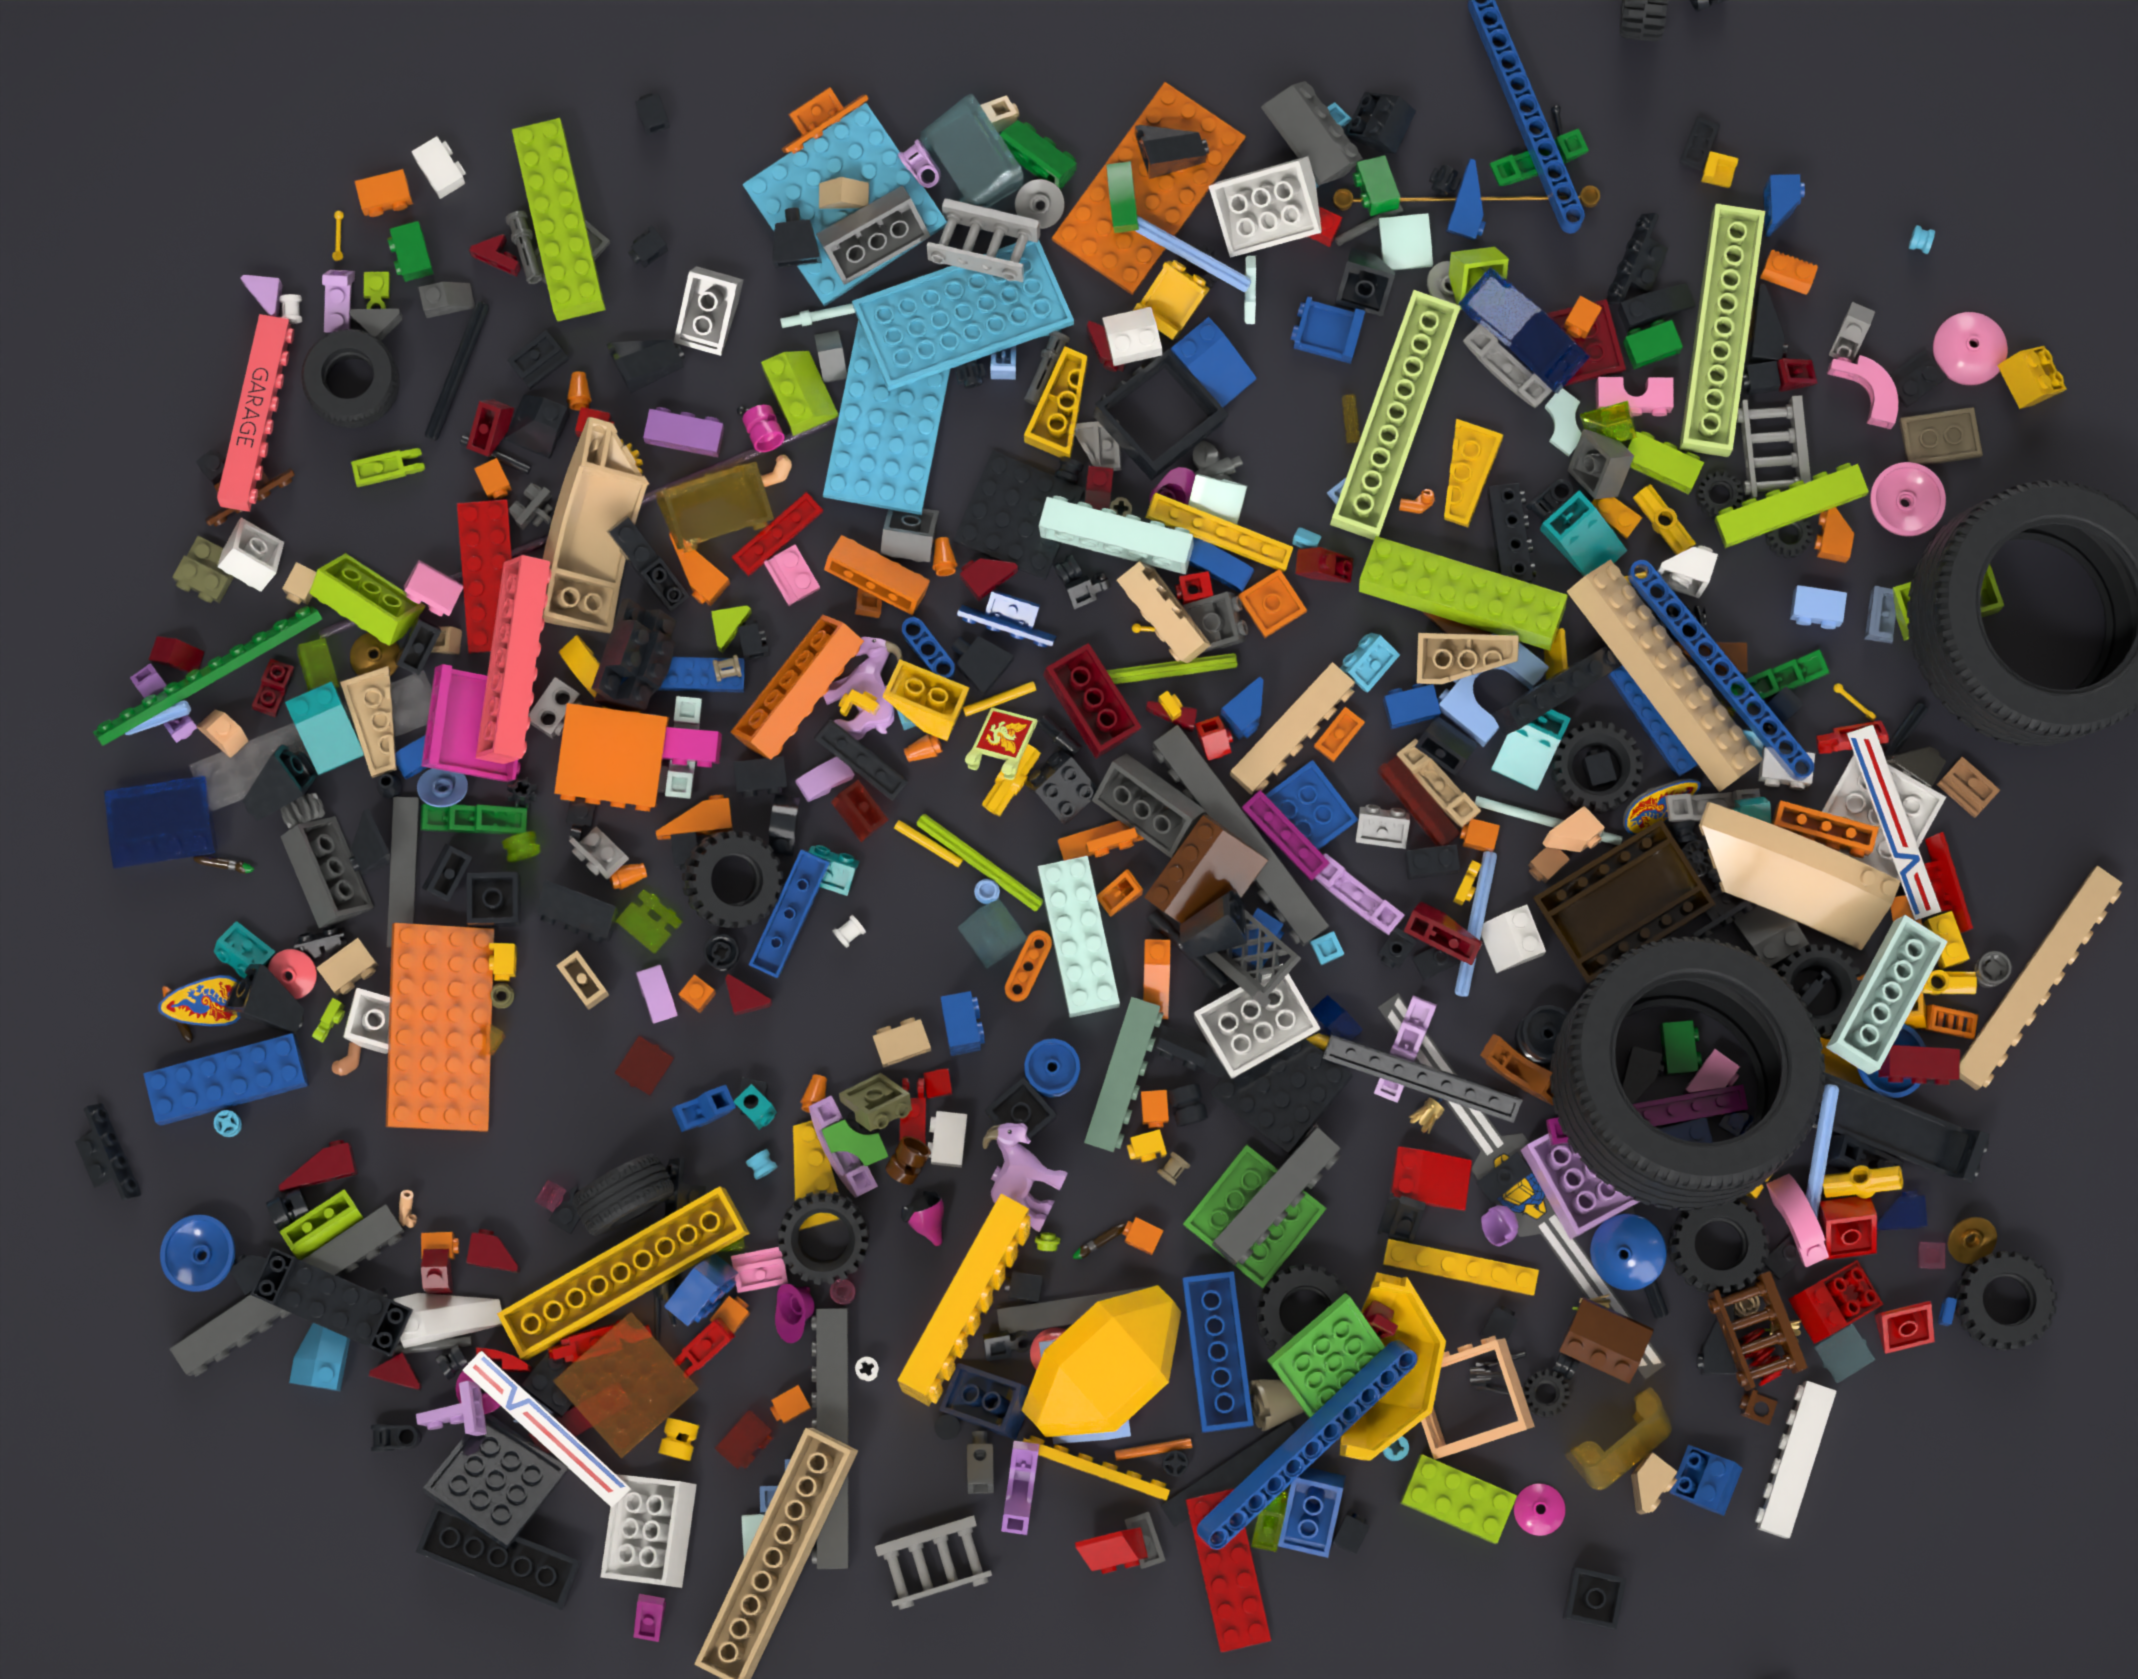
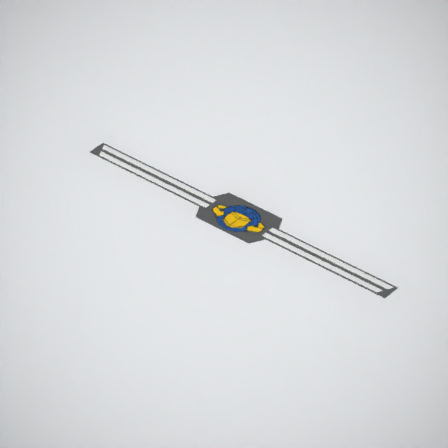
M1399 993L1378 1007L1396 1034H1398L1408 1010L1407 1004ZM1426 1032L1415 1060L1427 1066L1457 1075ZM1445 1100L1481 1150L1471 1169L1478 1180L1516 1152L1519 1153L1528 1165L1521 1152V1149L1529 1144L1523 1133L1501 1136L1485 1113ZM1533 1172L1494 1201L1496 1205L1507 1206L1515 1213L1518 1220L1519 1228L1517 1234L1519 1237L1542 1235L1586 1298L1592 1299L1610 1294L1608 1297L1602 1298L1611 1300L1609 1309L1633 1319L1608 1283L1598 1275L1592 1261L1575 1238L1569 1239ZM1650 1342L1637 1368L1645 1379L1666 1365Z

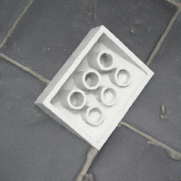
M1308 156L1218 181L1209 186L1230 258L1322 232L1316 182Z
M1272 973L1262 975L1261 985L1263 987L1271 980ZM1289 974L1269 994L1268 998L1271 1002L1266 1008L1239 987L1194 1012V1019L1231 1079L1320 1030L1318 1023Z
M616 1474L631 1489L613 1507H610L601 1577L682 1588L697 1484Z

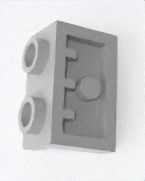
M1371 804L1360 807L1355 840L1357 843L1406 849L1410 814L1405 813V810L1400 808L1383 810L1379 806Z
M597 827L579 843L573 837L569 840L574 846L573 854L581 862L586 859L588 861L586 866L596 876L600 873L608 879L629 859Z

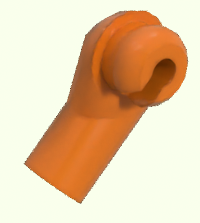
M1424 489L1421 492L1422 494L1415 500L1401 498L1399 511L1423 513L1433 505L1435 501L1434 492L1430 489Z

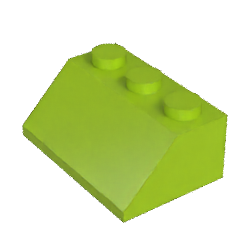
M809 351L783 352L761 362L764 374L793 436L839 417Z

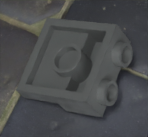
M1224 592L1182 605L1211 644L1203 652L1246 642L1245 635H1248V627L1244 620L1241 621L1239 611L1243 609L1242 602L1238 596L1235 597V593Z

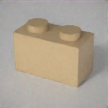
M357 938L319 965L317 970L336 995L340 993L345 995L355 987L354 983L359 979L365 980L376 972L375 968L379 965Z
M578 951L556 965L588 1010L609 996L604 986Z
M914 1017L900 1022V1027L891 1029V1026H887L876 1031L877 1035L873 1036V1040L883 1068L931 1051L921 1019L915 1021Z

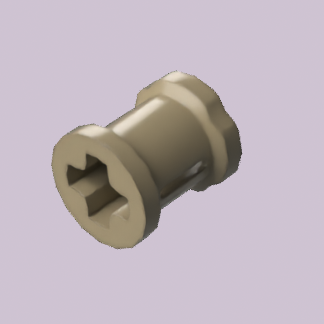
M1118 497L1111 502L1110 509L1117 512L1116 515H1118L1117 510L1120 506L1124 507L1123 515L1119 516L1126 517V515H1132V505L1128 499Z
M733 655V658L727 660H712L717 682H721L723 678L737 675L742 677L737 655ZM733 666L732 669L721 670L722 668Z
M1172 1152L1169 1161L1157 1173L1175 1186L1177 1183L1176 1179L1190 1165L1179 1155Z

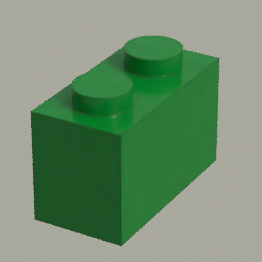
M1386 156L1357 162L1356 172L1353 173V180L1355 186L1361 189V203L1363 208L1367 207L1370 216L1399 209L1400 195Z
M419 221L391 228L392 237L387 239L391 252L396 251L398 260L394 261L397 275H402L405 282L434 274Z
M1664 319L1652 323L1648 329L1641 330V328H1637L1628 332V336L1623 341L1634 370L1679 354L1683 348L1673 321L1665 322Z
M1693 1020L1662 1023L1659 1028L1662 1056L1665 1062V1076L1687 1075L1698 1072V1067L1702 1066L1701 1053L1696 1052L1695 1042H1699L1698 1028L1693 1027Z

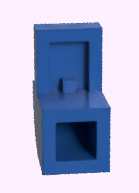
M723 1085L704 1092L696 1099L673 1107L672 1111L681 1132L718 1120L734 1110L736 1106L727 1086Z

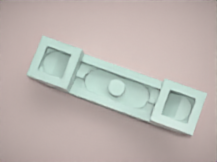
M676 696L674 728L700 729L702 699ZM670 760L665 796L691 799L696 762L687 761V766L674 765L672 760Z

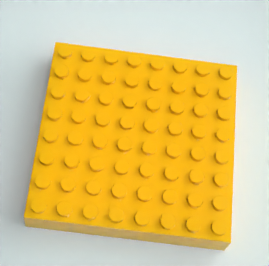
M1000 1194L898 1378L902 1392L927 1406H930L931 1402L935 1404L938 1402L943 1393L942 1383L944 1379L950 1380L956 1369L954 1363L956 1357L961 1359L968 1347L967 1337L969 1334L975 1335L981 1324V1312L986 1314L993 1302V1290L999 1291L1005 1280L1006 1267L1011 1269L1018 1257V1245L1024 1246L1030 1235L1031 1217L1029 1216V1208Z

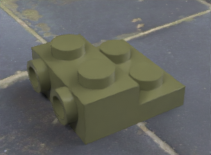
M197 536L187 556L184 555L173 575V579L177 582L176 586L186 592H189L190 589L198 592V597L208 603H212L214 600L220 604L234 578L233 575L227 574L218 568L223 548Z
M882 1073L839 1093L840 1102L855 1112L856 1121L869 1131L878 1128L883 1129L890 1121L897 1118H905L912 1111L910 1093Z

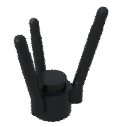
M675 1277L658 1285L653 1290L655 1342L660 1341V1298L662 1302L667 1303L681 1285L676 1284ZM668 1310L671 1325L675 1327V1315Z
M1522 1352L1518 1354L1511 1355L1512 1360H1517L1519 1358L1526 1357L1527 1353ZM1498 1359L1476 1362V1366H1469L1470 1387L1477 1386V1391H1490L1510 1396L1508 1389L1486 1385L1491 1384V1378H1504L1502 1372H1490V1368H1486L1498 1365Z

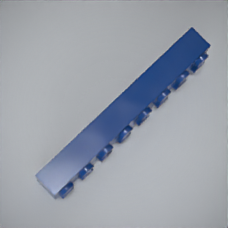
M672 657L669 673L661 688L657 691L744 692L745 659L738 658L742 677L736 675L723 678L721 682H717L712 660L722 661L731 658ZM733 666L722 668L721 670L732 669ZM623 677L621 684L624 681H626L628 677Z
M1622 665L1609 673L1607 676L1676 778H1680L1697 767V762Z
M800 850L780 894L779 901L751 958L750 966L773 977H780L831 862L806 850Z

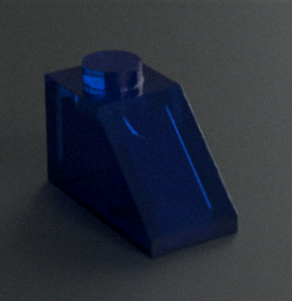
M1328 995L1310 1010L1317 1023L1329 1036L1333 1033L1354 1040L1363 1031L1350 1014Z
M1917 1191L1902 1192V1197L1895 1199L1877 1220V1231L1927 1227L1925 1195L1918 1196Z

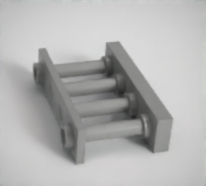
M945 198L942 204V213L947 223L939 244L928 242V260L937 264H947L1002 277L1008 281L1023 282L1024 267L1019 262L1027 241L1038 243L1040 238V220ZM957 224L970 227L962 250L948 247ZM980 230L994 232L986 255L972 252ZM1005 235L1018 238L1010 261L995 258Z
M1802 395L1792 396L1785 407L1748 410V400H1742L1738 408L1737 423H1741L1747 478L1743 482L1744 495H1748L1749 499L1758 497L1757 492L1774 491L1777 489L1789 490V485L1801 480H1803L1804 484L1810 482L1811 476ZM1776 417L1790 419L1791 428H1788V431L1751 434L1750 419ZM1781 441L1793 443L1794 452L1790 455L1753 457L1752 444ZM1786 465L1795 467L1796 477H1793L1791 480L1756 482L1755 468Z
M974 1515L875 1546L877 1556H883L884 1560L888 1561L899 1599L891 1601L893 1607L898 1605L899 1610L914 1606L913 1600L971 1582H973L974 1587L989 1582L987 1577L992 1576L991 1570L987 1572L982 1571L971 1535L973 1533L972 1528L977 1526ZM958 1533V1536L962 1537L973 1576L961 1580L957 1578L947 1545V1540H949L947 1535ZM933 1540L934 1545L937 1544L948 1584L933 1588L922 1548H924L923 1543ZM908 1548L909 1552L913 1554L923 1587V1592L910 1596L908 1595L897 1558L899 1556L898 1551Z

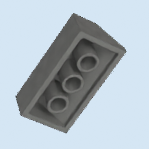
M1306 81L1290 86L1261 107L1298 159L1309 157L1315 182L1318 186L1345 177L1357 165V162L1363 159L1358 153L1357 147L1350 142L1344 134L1343 128L1336 123L1330 115L1329 109L1322 104L1316 96L1313 87Z
M903 185L816 234L844 285L931 237Z
M1127 753L1112 761L1092 799L1094 803L1130 829L1135 827L1138 835L1170 858L1175 855L1206 812L1198 804Z
M335 816L297 824L280 836L319 928L339 924L374 908L359 871L354 872L348 858L352 857Z

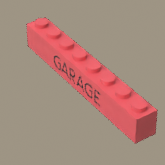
M259 314L217 496L220 507L250 512L252 503L255 504L257 501L258 489H255L257 480L261 481L263 466H261L262 457L266 458L268 453L266 439L268 434H272L274 421L271 420L273 411H277L279 397H276L278 389L283 387L284 374H282L283 366H287L289 361L288 343L292 344L294 339V329L291 328L289 319Z

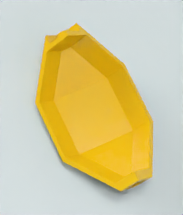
M1378 1272L1375 1275L1361 1313L1365 1311L1373 1300L1392 1309L1394 1315L1391 1322L1398 1325L1395 1335L1380 1340L1385 1347L1392 1341H1402L1416 1353L1417 1363L1409 1373L1340 1437V1455L1364 1461L1372 1460L1432 1413L1446 1340L1408 1277L1400 1278Z
M1158 1285L1098 1301L1044 1350L1021 1411L1038 1427L1045 1437L1116 1432L1169 1383L1181 1317L1180 1309Z

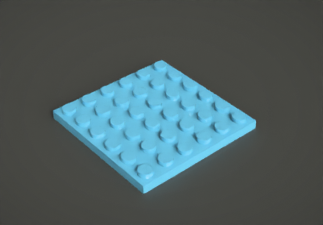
M864 103L840 119V122H836L822 131L823 135L818 139L812 138L804 143V148L793 154L790 152L743 184V187L773 231L776 223L786 222L785 209L799 208L800 219L810 220L822 263L800 265L797 267L824 307L915 246L844 285L816 234L861 208L819 209V183L839 177L869 183V204L903 185L930 236L944 228L947 223L925 188L918 183L913 174L902 163L898 156L899 150L867 103Z

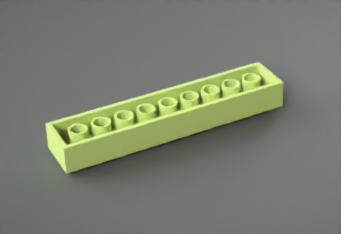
M1716 204L1712 211L1679 450L1729 457L1733 450L1765 211Z
M1413 290L1330 525L1372 540L1375 539V536L1379 537L1461 306Z

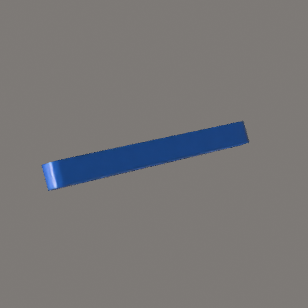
M1468 0L1469 12L1557 221L1564 232L1575 233L1581 228L1585 213L1496 1L1485 0V3H1478L1475 0ZM1491 19L1495 24L1487 25L1483 20ZM1493 41H1500L1504 46H1495ZM1508 62L1513 68H1505L1502 63ZM1518 84L1522 90H1514L1511 85ZM1528 106L1531 112H1524L1520 107ZM1537 128L1541 133L1533 134L1529 129ZM1544 149L1548 151L1550 155L1542 156L1539 153V150ZM1548 172H1556L1559 177L1552 178L1548 175ZM1563 193L1567 195L1568 200L1559 199L1557 194ZM1572 215L1576 217L1578 221L1570 222L1566 218V216Z
M1645 560L1634 562L1628 571V580L1787 774L1796 781H1803L1808 778L1814 770V763L1809 755L1654 567ZM1643 568L1646 572V578L1640 579L1636 577L1634 569ZM1658 587L1661 589L1662 597H1653L1650 593V588ZM1669 606L1675 607L1678 610V617L1672 618L1668 616L1666 608ZM1684 626L1692 627L1694 636H1685L1682 628ZM1701 645L1707 646L1710 649V656H1702L1698 651V647ZM1715 665H1723L1726 669V675H1717L1714 670ZM1731 685H1739L1742 688V695H1734L1730 689ZM1747 704H1755L1758 707V714H1749ZM1764 723L1773 725L1775 729L1773 735H1768L1763 731ZM1787 743L1791 748L1790 754L1785 755L1781 753L1779 744ZM1797 762L1806 765V774H1800L1796 771L1795 764Z
M1400 1340L1390 1342L1200 1521L1197 1526L1199 1537L1212 1549L1223 1548L1414 1368L1417 1363L1416 1353Z

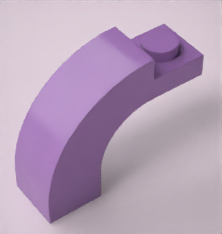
M151 663L130 677L144 698L153 694L156 696L163 692L164 687L167 686ZM189 715L163 723L176 743L181 739L188 738L197 728Z
M1014 1441L1002 1532L1027 1535L1039 1444Z

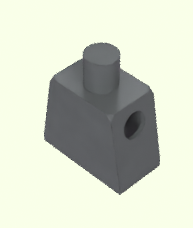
M986 1431L972 1432V1444L967 1445L968 1494L994 1493L993 1444H988V1434ZM978 1457H983V1458H985V1459L982 1460V1461L976 1460V1458H978Z

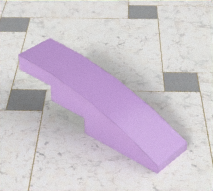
M1413 995L1390 1053L1415 1061L1437 1007L1436 1004ZM1380 1078L1374 1094L1398 1103L1404 1086Z

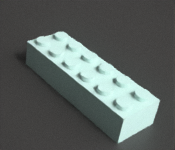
M1061 496L1046 498L1039 523L1040 536L1042 538L1135 562L1141 561L1150 566L1186 575L1194 547L1193 535L1189 534V530L1175 527V530L1165 528V524L1157 521H1151L1150 523L1142 522L1141 518L1134 515L1119 516L1116 515L1117 512L1107 508H1102V511L1092 509V505L1084 502H1078L1076 505L1069 503L1068 499Z
M1088 856L1038 866L1040 884L1069 1017L1118 1008L1120 1002Z
M1906 915L1896 919L1826 1048L1867 1074L1879 1070L1948 941Z

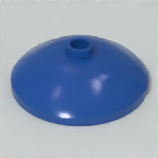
M1906 1024L1902 1026L1893 1045L1925 1047L1918 1033ZM1857 1068L1861 1079L1871 1091L1888 1098L1904 1097L1920 1086V1084H1912L1911 1079H1903V1083L1888 1082L1886 1077H1878L1879 1070L1867 1074Z
M1626 1213L1613 1216L1598 1227L1592 1238L1590 1254L1596 1272L1606 1283L1621 1290H1638L1648 1286L1659 1277L1666 1263L1667 1248L1662 1233L1653 1222L1643 1216ZM1622 1250L1628 1252L1629 1256L1627 1259L1621 1256Z
M192 1215L175 1223L166 1233L160 1249V1262L166 1277L175 1286L191 1292L205 1291L218 1285L230 1272L235 1258V1243L229 1229L219 1220L207 1215ZM206 1252L207 1257L201 1260V1254Z

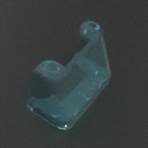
M972 94L961 99L921 131L920 142L927 151L931 150L933 153H936L959 188L961 195L959 202L988 208L1023 186V172Z

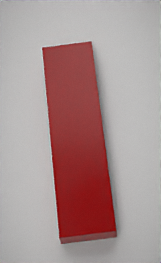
M806 492L735 553L732 559L749 577L766 560L768 561L821 515L823 509Z

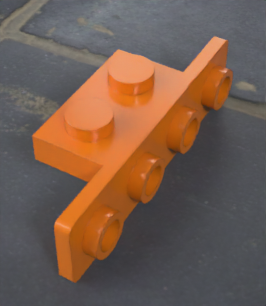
M828 87L788 114L801 136L782 148L783 152L788 153L791 151L793 154L804 148L803 143L810 138L818 139L821 137L823 129L836 122H840L844 115L863 105L869 99L868 96L861 95L843 107L831 87Z
M1116 821L1058 839V844L1065 861L1092 855L1101 857L1109 854V850L1118 847L1119 850H1124L1134 846L1133 843L1145 839L1136 833L1135 827L1130 829L1121 821Z

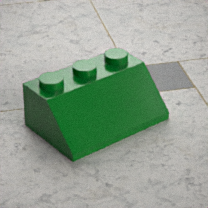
M1017 120L1000 134V150L1037 178L1054 183L1060 191L1077 171L1076 159L1070 153L1059 151L1055 148L1056 144L1051 139L1040 137L1036 134V129L1027 122L1023 124Z

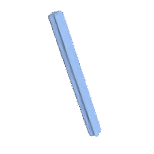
M1137 216L1139 230H1136V232L1239 290L1246 292L1251 285L1250 278Z
M1490 851L1483 853L1467 929L1468 932L1479 940L1497 860V854ZM1461 961L1455 987L1456 995L1462 997L1469 995L1475 961L1472 966Z
M1831 1084L1824 1086L1806 1191V1198L1816 1218L1819 1211L1839 1088Z

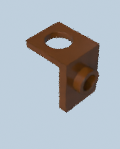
M1754 1389L1749 1390L1747 1394L1744 1393L1739 1404V1408L1742 1409L1740 1415L1762 1424L1770 1425L1777 1401L1757 1394L1758 1391ZM1757 1402H1764L1768 1405L1769 1411L1766 1416L1759 1417L1755 1414L1754 1406Z

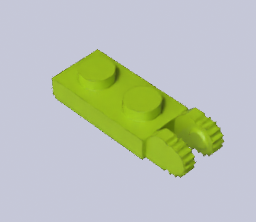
M415 448L401 452L397 450L352 461L356 486L362 487L404 477L406 474L424 471L425 466L423 463H415L404 466L403 459H412L422 454L421 449Z

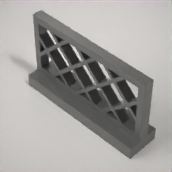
M1245 910L1247 944L1205 956L1260 1005L1266 1008L1271 1002L1268 998L1269 994L1301 958ZM1259 929L1258 938L1249 940V930ZM1274 941L1273 951L1264 952V943ZM1258 944L1257 954L1248 956V946ZM1242 948L1241 957L1232 959L1233 949ZM1287 954L1291 956L1284 965L1278 966L1279 956ZM1273 957L1272 967L1262 969L1263 959ZM1257 960L1256 970L1247 972V962ZM1272 973L1271 980L1263 987L1261 985L1262 975Z

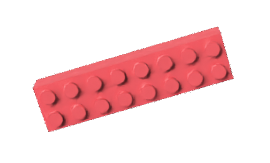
M521 555L503 564L476 759L506 764L522 759L526 752L527 742L525 741V735L530 726L529 707L534 700L532 685L537 677L536 657L539 656L541 651L539 636L544 628L543 608L546 607L548 601L546 587L551 579L550 561Z

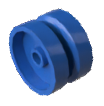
M1055 1038L1044 1039L1035 1044L1027 1053L1024 1063L1025 1079L1039 1095L1047 1098L1061 1097L1069 1093L1077 1084L1080 1074L1079 1057L1074 1048L1067 1042ZM1052 1063L1054 1067H1057V1070L1050 1072L1048 1064Z

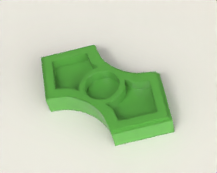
M846 1120L822 1129L831 1153L839 1151L852 1153L863 1162L864 1166L889 1157L879 1133L870 1135L858 1133L849 1126Z

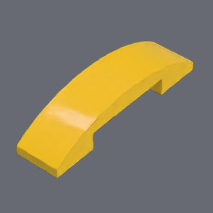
M576 635L559 653L575 676L595 698L597 692L591 688L600 663L593 656L594 653ZM628 711V712L640 713L641 711Z

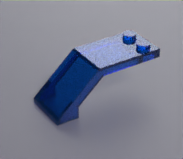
M1491 267L1458 304L1473 321L1482 325L1508 346L1557 394L1591 357L1540 306Z

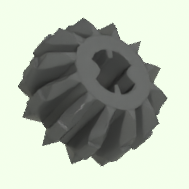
M314 793L302 796L280 809L283 821L289 829H292L297 824L319 820L325 815L322 801Z

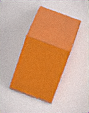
M1127 869L1096 897L1111 917L1140 897L1143 889L1129 869Z

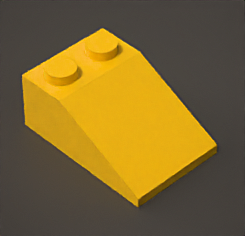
M899 659L882 697L922 731L948 741L963 708L969 687Z

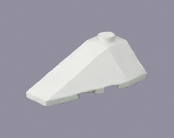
M416 1293L393 1299V1301L413 1309L401 1336L404 1349L502 1326L497 1313L502 1311L499 1299Z

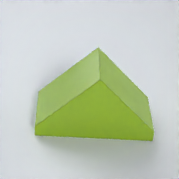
M747 605L711 611L717 646L721 653H724L739 632L738 627L743 626L742 623L746 622L752 614L751 608Z

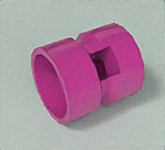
M757 405L743 415V423L747 432L750 433L749 436L755 450L758 452H768L776 449L783 443L785 437L779 423H777V418L771 406Z

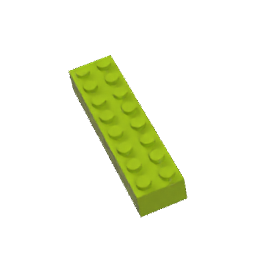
M557 118L512 129L552 308L557 322L606 310L561 119Z
M1375 536L1359 583V592L1497 635L1519 636L1520 642L1551 651L1567 602L1566 594Z

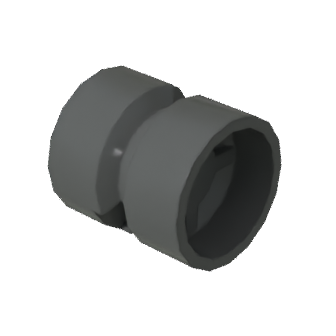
M1992 951L1986 953L1975 962L1972 972L1976 973L1978 985L1984 988H1993L2009 977L2011 963L2005 954Z

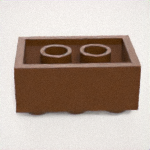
M1583 1297L1562 1339L1559 1351L1630 1384L1654 1329Z

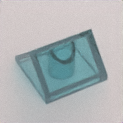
M1000 899L979 908L958 927L987 969L1027 940L1026 935Z

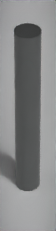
M1399 203V209L1378 214L1334 239L1337 245L1341 246L1378 226L1379 218L1395 217L1404 212Z
M471 1336L449 1338L405 1349L402 1344H399L394 1354L451 1349L456 1345L459 1347L472 1346Z

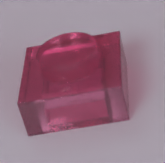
M547 1180L534 1202L554 1212L555 1208L561 1204L563 1195L567 1190Z
M1919 1242L1918 1268L1945 1269V1243Z

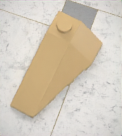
M1418 633L1417 683L1445 684L1517 662L1519 636Z

